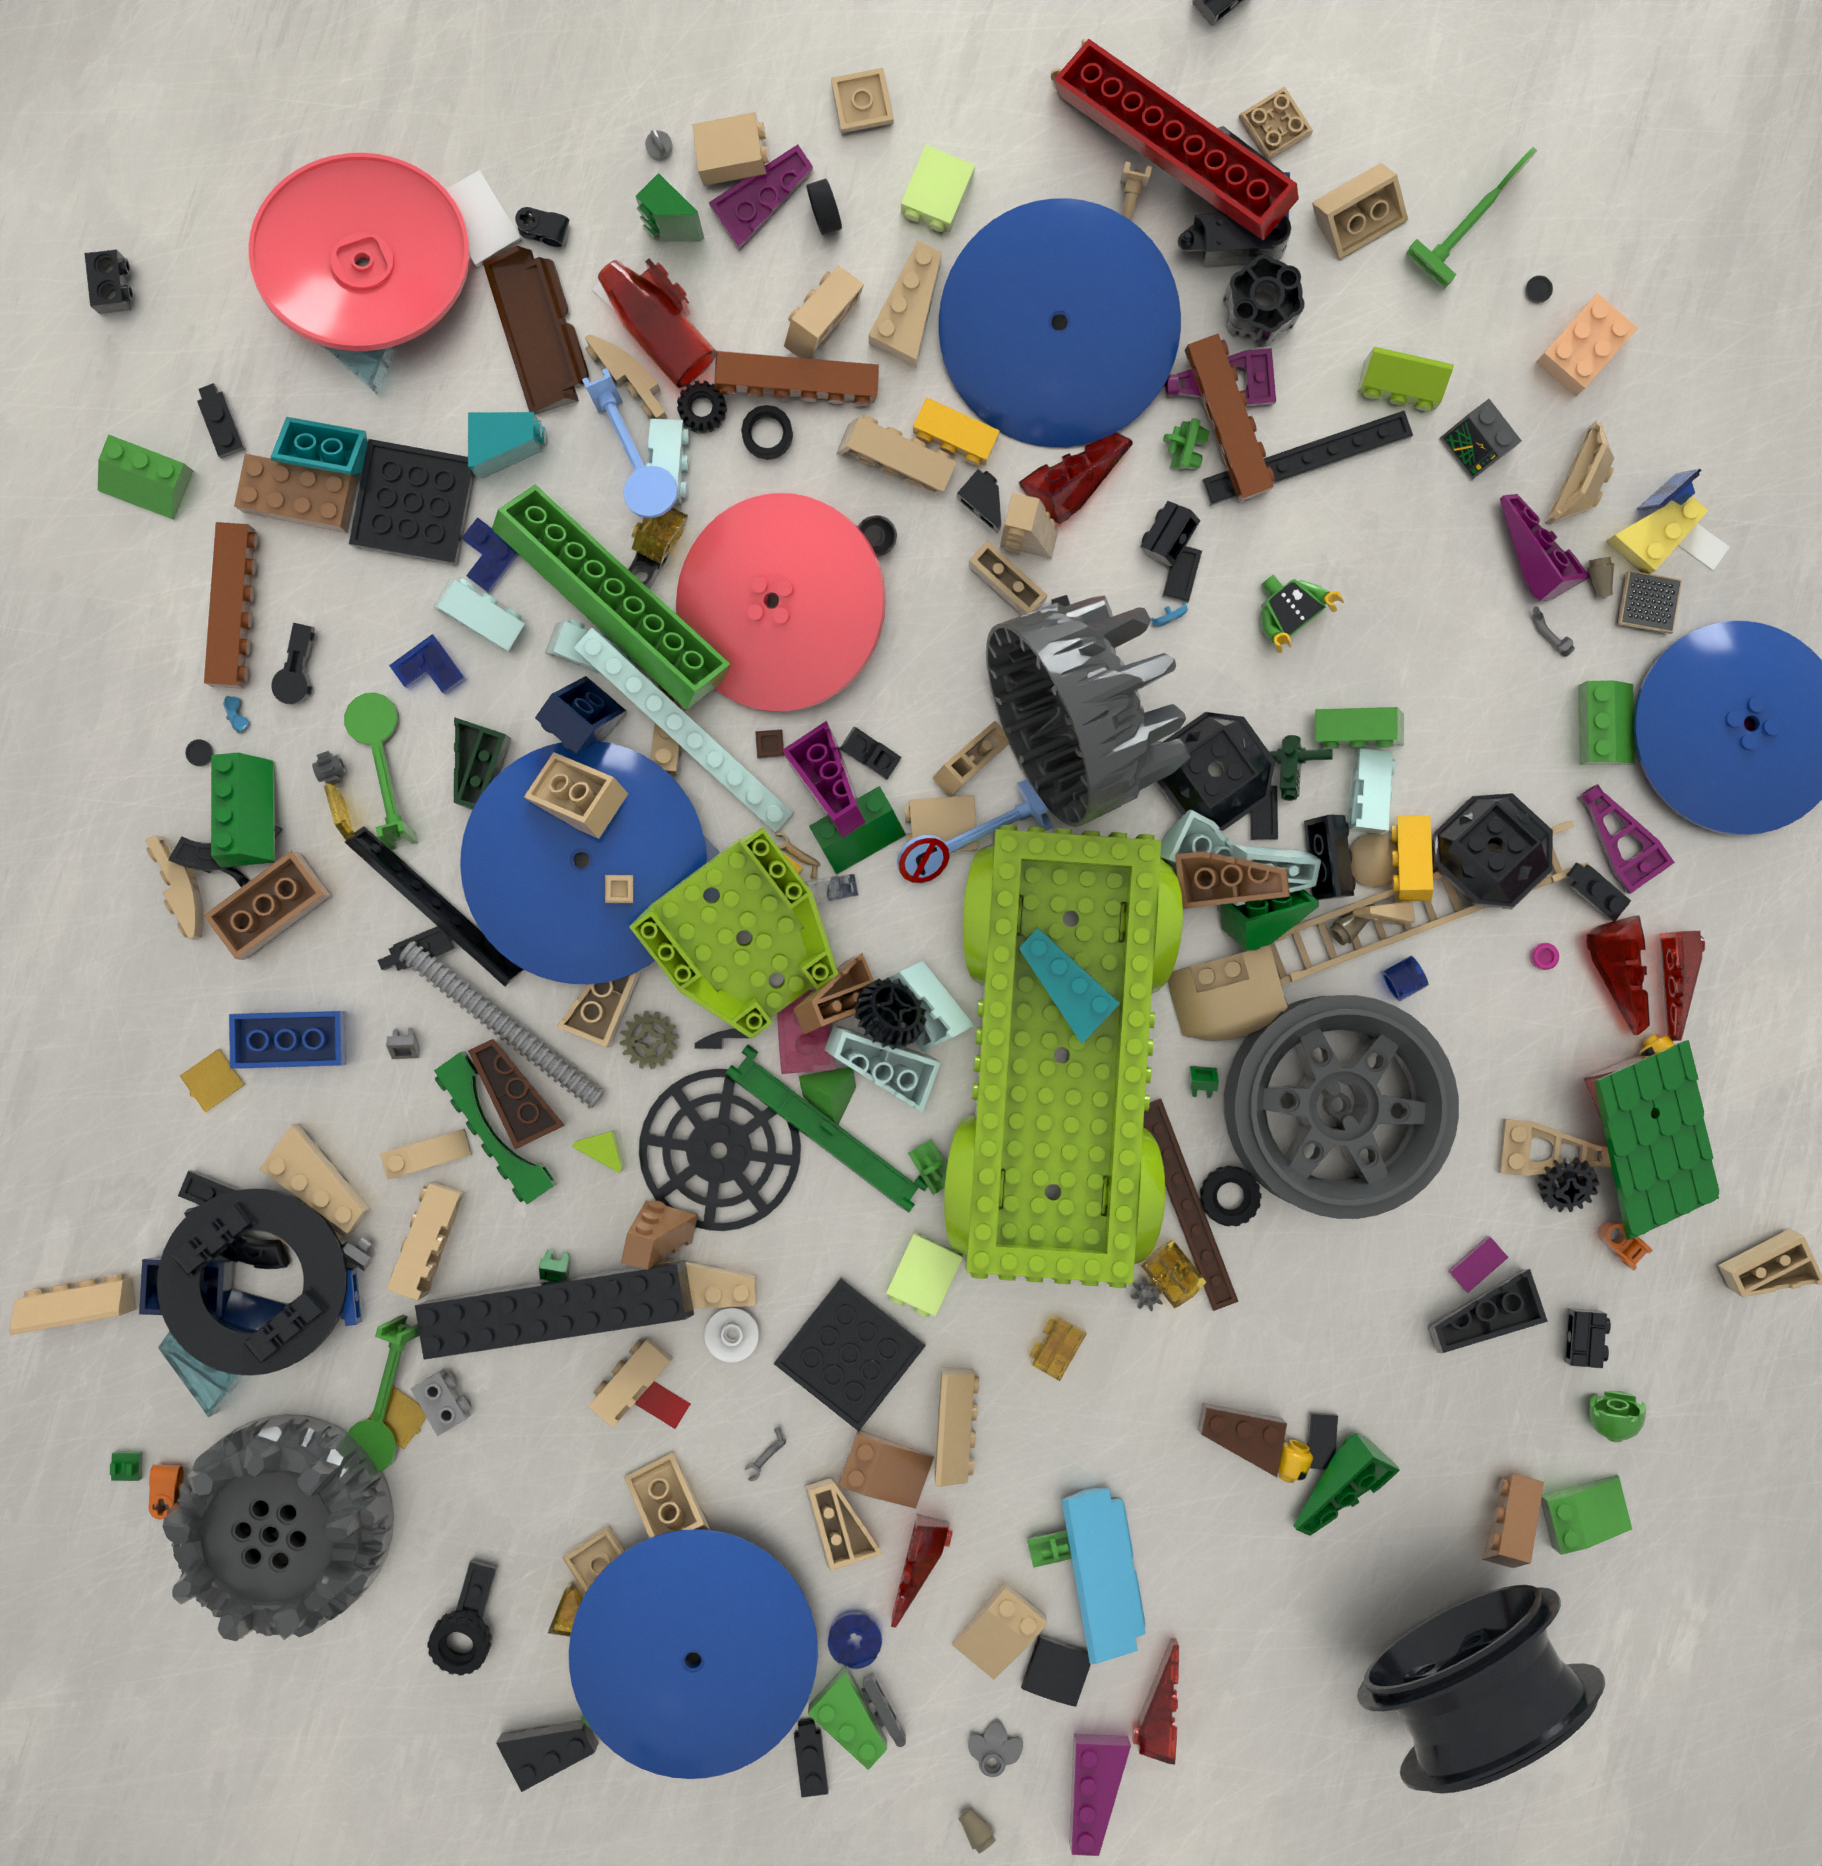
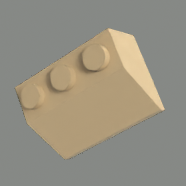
M1382 163L1312 202L1318 226L1339 259L1408 220L1398 176Z

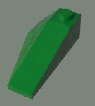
M1355 1433L1347 1438L1343 1446L1336 1451L1293 1525L1294 1528L1311 1536L1338 1517L1339 1510L1350 1505L1354 1507L1360 1503L1357 1499L1369 1490L1375 1493L1381 1489L1400 1469L1369 1439Z

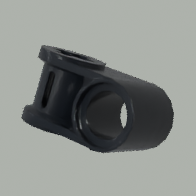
M531 207L521 208L515 216L518 231L523 238L542 242L552 247H563L570 221L566 216ZM529 220H532V221H533V223H532V222L529 223L528 226H525V225H524V224H528Z
M645 537L639 545L636 556L628 570L634 576L638 572L648 574L647 579L642 583L650 589L658 573L665 565L670 549L667 547L662 548Z

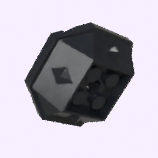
M1204 712L1162 742L1165 743L1181 738L1191 757L1174 773L1157 781V784L1181 817L1188 810H1192L1214 821L1219 830L1224 831L1268 800L1275 759L1245 717ZM1212 763H1218L1223 769L1222 775L1218 777L1212 776L1208 771V766Z
M1513 793L1472 796L1433 834L1435 869L1467 900L1477 907L1512 910L1552 871L1553 830ZM1495 843L1499 845L1501 852L1494 853L1490 851L1488 844Z

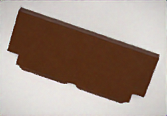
M515 246L483 262L529 412H534L536 415L579 401L575 388L585 385L582 379L588 378L589 373L575 328L572 324L567 323L565 316L568 314V306L553 260L542 257L534 259L532 250Z

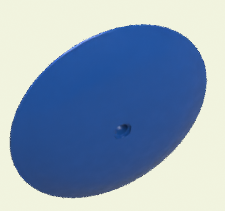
M1052 198L1020 205L993 219L978 231L957 257L944 285L940 301L939 340L941 352L950 379L959 395L975 414L991 427L1000 430L1001 433L1013 439L1036 446L1072 447L1101 440L1126 427L1142 414L1161 391L1169 377L1179 347L1181 333L1179 295L1171 270L1162 253L1145 232L1128 218L1110 208L1085 200ZM1056 316L1066 318V328L1060 331L1055 330L1051 324L1053 318Z
M595 741L591 746L576 754L566 749L562 742L534 750L517 759L498 774L483 791L471 812L464 831L460 870L465 898L474 920L488 941L508 960L532 974L555 982L598 984L632 975L655 962L654 958L629 926L653 902L707 863L702 827L692 803L680 785L658 764L636 751L613 743ZM553 752L614 777L628 793L599 839L579 831L524 798ZM580 854H587L589 856V864L584 868L576 866V858ZM605 875H633V903H605Z
M703 1529L678 1530L648 1538L635 1544L610 1562L596 1577L582 1599L573 1622L569 1644V1671L576 1701L586 1721L601 1741L621 1758L643 1770L657 1775L682 1779L709 1778L739 1770L766 1755L778 1745L795 1725L808 1702L816 1676L818 1660L817 1634L811 1609L804 1593L787 1569L768 1552L743 1538L724 1532ZM694 1652L699 1654L701 1659L693 1663L688 1661L686 1656Z

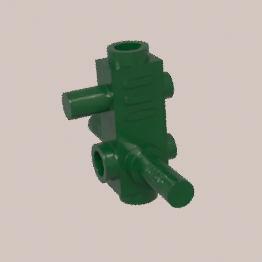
M1288 735L1282 740V748H1278L1277 751H1269L1275 762L1281 764V798L1287 801L1296 800L1300 794L1302 763L1310 760H1333L1332 749L1306 750L1305 747H1301V738L1299 736Z

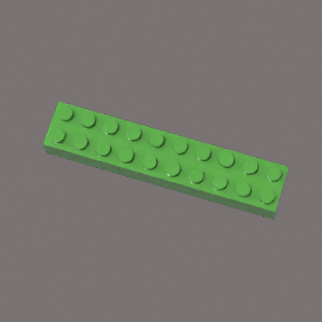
M536 484L497 510L492 530L686 710L722 683L730 663Z

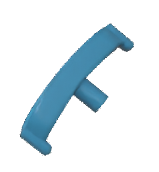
M1183 602L1182 607L1173 612L1169 606L1165 607L1167 615L1156 619L1152 617L1153 625L1160 627L1182 617L1188 611L1185 602Z
M226 696L223 702L227 712L226 719L230 720L232 728L239 734L248 726L249 722L245 717L236 713L240 699Z

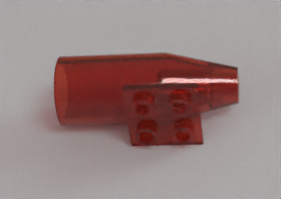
M650 258L645 261L647 270L641 275L618 260L611 261L600 271L598 280L624 329L677 388H683L693 382L711 365L716 358L717 350L687 318L690 313L687 306L689 301L685 297L687 295L677 282L672 284L667 277L669 274L659 262L654 264Z

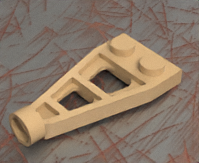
M1503 1119L1499 1173L1523 1176L1545 1174V1166L1554 1167V1160H1557L1559 1163L1563 1162L1560 1160V1149L1563 1143L1579 1147L1580 1162L1582 1163L1586 1160L1590 1167L1611 1168L1607 1146H1598L1534 1122ZM1534 1137L1551 1142L1553 1148L1550 1159L1533 1162L1530 1159L1531 1140ZM1598 1151L1597 1160H1596L1595 1157H1594V1155H1595V1153Z

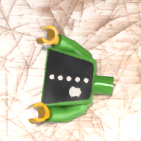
M1273 574L1261 584L1270 595V598L1261 605L1262 631L1272 643H1275L1276 651L1282 653L1281 644H1288L1291 648L1290 637L1326 608L1324 604H1327L1332 612H1336L1337 608L1333 602L1341 601L1344 603V600L1339 592H1330L1319 585L1304 580L1297 581L1292 579L1285 586H1282Z

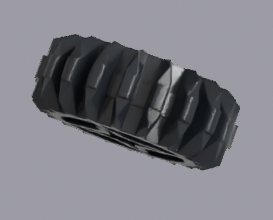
M878 978L873 983L867 984L858 994L854 1006L856 1010L854 1017L860 1020L858 1027L865 1029L864 1036L870 1035L873 1038V1043L879 1041L882 1048L889 1045L892 1050L898 1047L903 1049L911 1043L913 1044L923 1033L924 1025L927 1021L924 1017L926 1010L920 1007L923 1000H917L914 993L908 990V986H901L899 980L892 983L889 978L883 981ZM875 1000H879L880 1004H875Z

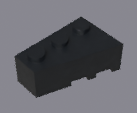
M582 1720L553 1724L550 1727L530 1728L521 1732L501 1733L496 1744L520 1791L523 1792L594 1754L599 1742L592 1729L586 1726Z

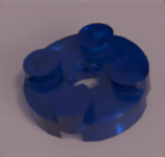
M848 1612L839 1616L832 1623L828 1636V1649L836 1662L851 1669H861L873 1663L877 1658L882 1645V1632L878 1623L868 1613ZM853 1633L862 1637L858 1647H855L853 1643L849 1644L847 1642Z

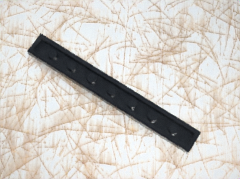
M1404 410L1266 457L1264 461L1266 467H1270L1275 477L1274 485L1409 439L1413 436ZM1228 471L1202 479L1210 506L1237 497Z
M365 826L348 836L344 843L503 986L506 987L521 974L524 969L502 955L473 923Z

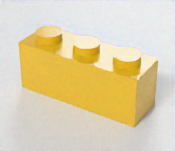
M927 397L913 425V433L916 434L918 440L930 444L932 441L941 445L940 449L948 454L954 455L956 452L965 456V461L975 466H979V464L986 466L1000 433V430Z
M1430 815L1397 816L1396 826H1391V841L1397 842V850H1392V867H1398V875H1393V891H1398L1399 901H1432L1433 866Z

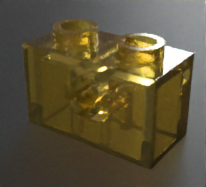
M672 507L671 510L662 516L643 518V522H638L633 529L631 536L635 539L632 549L661 564L682 536L688 515Z
M1173 1239L1155 1250L1141 1265L1174 1309L1193 1298L1206 1283Z

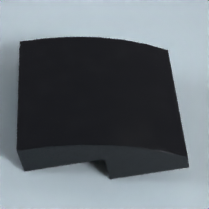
M1038 1636L1021 1688L1049 1700L1076 1707L1091 1665L1088 1651L1067 1646L1062 1641Z

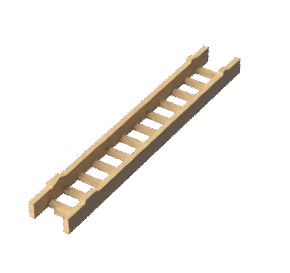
M1571 820L1552 827L1553 835L1574 827V824ZM1499 847L1491 851L1498 853L1501 852V848ZM1554 848L1552 850V869L1554 874L1547 876L1533 890L1567 877L1566 874L1571 868L1562 871ZM1589 862L1581 863L1580 865L1585 867L1586 864L1589 865ZM1436 871L1433 872V880L1442 878L1455 911L1453 913L1437 918L1431 901H1422L1430 920L1429 922L1413 928L1411 923L1402 924L1405 931L1387 937L1382 922L1372 920L1380 940L1362 947L1357 935L1352 941L1355 950L1337 956L1324 922L1340 915L1343 918L1349 915V912L1355 908L1375 906V902L1392 896L1394 903L1402 902L1399 901L1398 891H1393V888L1296 924L1278 938L1276 942L1286 939V936L1292 934L1305 968L1303 970H1297L1287 975L1275 943L1273 942L1270 946L1281 985H1285L1487 907L1471 905L1462 909L1454 886ZM1317 925L1330 959L1312 966L1299 931Z

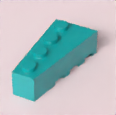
M1039 927L1019 946V950L1081 1044H1083L1120 1004L1119 1001Z

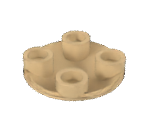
M1376 833L1366 834L1358 838L1351 845L1352 875L1360 884L1373 888L1380 887L1391 882L1393 875H1397L1398 867H1392V850H1397V846L1390 838Z

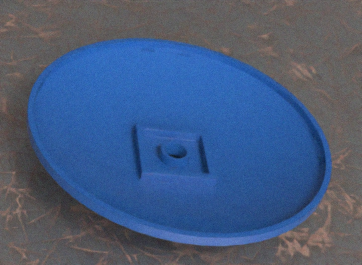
M1727 621L1707 625L1692 631L1669 646L1658 657L1645 676L1638 693L1633 719L1634 740L1644 774L1659 797L1671 809L1693 824L1711 831L1730 835H1753L1777 830L1795 822L1810 812L1822 800V660L1811 648L1791 634L1770 625L1751 621ZM1746 717H1750L1755 721L1756 726L1753 732L1748 731L1744 727Z

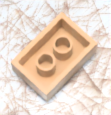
M1597 293L1536 362L1571 393L1577 396L1589 385L1638 328Z

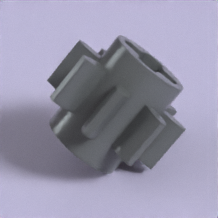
M329 751L317 754V762L312 763L317 780L319 782L325 781L329 786L342 782L340 777L346 773L340 755L333 756Z
M1144 1276L1142 1278L1143 1283L1140 1285L1132 1284L1137 1290L1130 1297L1140 1300L1137 1304L1139 1309L1147 1305L1149 1310L1153 1311V1305L1156 1302L1161 1305L1163 1304L1159 1299V1294H1163L1165 1290L1156 1288L1158 1284L1157 1279L1149 1283ZM1150 1288H1152L1151 1292L1154 1294V1296L1152 1298L1147 1297L1145 1298V1300H1143L1144 1295L1142 1294V1291L1144 1289L1148 1291L1150 1290Z

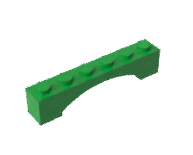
M466 1051L458 1053L434 1070L437 1075L435 1081L443 1091L448 1090L452 1096L450 1100L452 1106L458 1113L463 1112L468 1119L466 1122L468 1129L473 1135L478 1134L484 1142L481 1144L482 1149L488 1157L491 1158L493 1156L499 1164L496 1167L498 1172L505 1180L509 1178L514 1186L512 1191L520 1202L525 1201L526 1204H529L557 1185V1182L543 1162L534 1164L522 1158L510 1149L493 1130L484 1114L478 1096L476 1076L479 1073Z

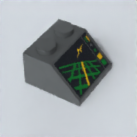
M1490 399L1470 412L1439 438L1471 480L1522 442Z

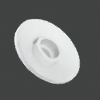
M722 1309L709 1319L705 1328V1343L710 1353L721 1361H742L749 1357L757 1346L759 1339L757 1323L748 1312L742 1309ZM729 1329L737 1331L738 1335L736 1338L728 1336L727 1332Z

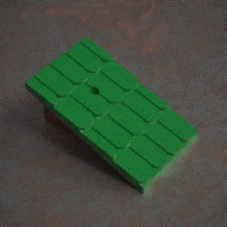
M1689 1040L1659 1052L1626 1059L1583 1078L1603 1124L1626 1240L1643 1235L1652 1229L1667 1224L1682 1215L1719 1199V1186L1712 1162L1714 1157L1704 1121V1108L1697 1084L1699 1079Z

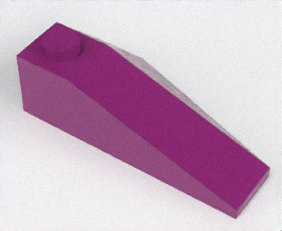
M1518 494L1503 495L1500 498L1524 578L1530 586V592L1534 597L1539 599V601L1554 599L1590 577L1570 549L1564 552L1555 542L1557 536L1554 532H1549L1538 524L1540 522L1539 516Z

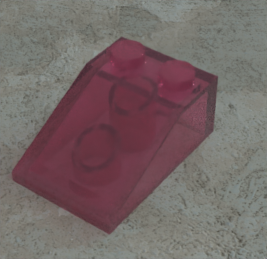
M808 990L777 1013L781 1074L836 1070V1058L825 1051L833 1024L803 1034L794 1012V1008L814 990Z

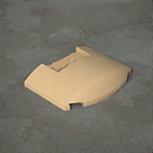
M1270 945L1261 947L1258 950H1249L1173 971L1168 979L1182 1034L1186 1037L1191 1036L1205 1041H1222L1243 1037L1272 1023L1281 1011L1284 1012L1288 1008Z

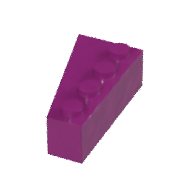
M827 721L782 750L792 770L842 838L866 823L837 740Z

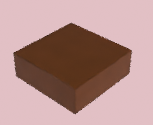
M782 729L755 731L757 759L784 757L782 752L784 749Z

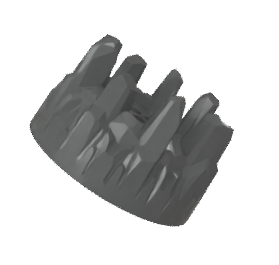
M1105 595L1092 597L1067 606L1054 603L999 623L992 627L986 642V663L991 692L1010 747L1027 780L1046 807L1063 823L1073 827L1082 826L1138 798L1140 790L1171 775L1191 758L1181 738L1165 743L1158 741L1182 727L1186 720L1185 713L1174 704L1144 713L1138 690L1173 672L1176 668L1175 659L1168 654L1162 653L1124 665L1121 659L1116 656L1115 648L1143 634L1149 627L1151 619L1146 609L1141 607L1113 616Z
M286 1414L268 1416L244 1424L231 1431L201 1454L180 1486V1498L167 1510V1516L164 1518L162 1526L166 1537L173 1542L171 1545L174 1552L173 1556L182 1572L180 1579L172 1589V1597L179 1604H183L196 1597V1601L201 1603V1607H207L212 1611L214 1617H220L217 1629L223 1639L238 1641L255 1630L256 1634L261 1633L265 1636L280 1635L283 1640H286L293 1634L302 1637L314 1632L327 1621H331L339 1614H342L371 1586L388 1555L392 1539L393 1510L387 1482L382 1472H378L366 1451L347 1432L324 1420L303 1415ZM260 1500L268 1504V1512L260 1510L258 1504ZM286 1505H292L296 1509L295 1517L288 1515ZM242 1522L250 1525L251 1534L242 1531ZM269 1527H274L278 1530V1538L270 1536L268 1532ZM296 1531H301L305 1534L306 1542L297 1540ZM251 1548L257 1549L260 1552L261 1560H256L252 1557ZM278 1553L287 1555L288 1564H283L279 1561Z

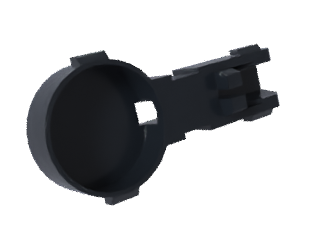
M293 622L287 650V662H285L284 668L274 675L271 683L274 696L282 703L300 704L312 694L313 687L309 677L305 674L307 668L305 665L307 657L309 658L312 641L315 638V627Z

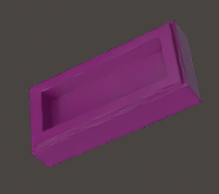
M1488 1236L1448 1272L1465 1292L1469 1293L1509 1257Z

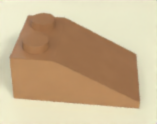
M860 1430L856 1432L839 1479V1487L864 1496L916 1509L934 1456Z

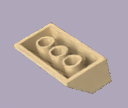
M118 1274L104 1277L105 1282L95 1284V1279L78 1282V1287L68 1288V1284L52 1286L51 1292L42 1293L41 1288L24 1291V1297L14 1301L9 1333L10 1335L112 1318L137 1310L132 1277L122 1279V1275Z
M941 1367L934 1475L935 1486L941 1487L968 1483V1475H973L974 1459L969 1458L970 1448H975L976 1431H971V1420L977 1421V1404H973V1393H978L979 1377H974V1369Z

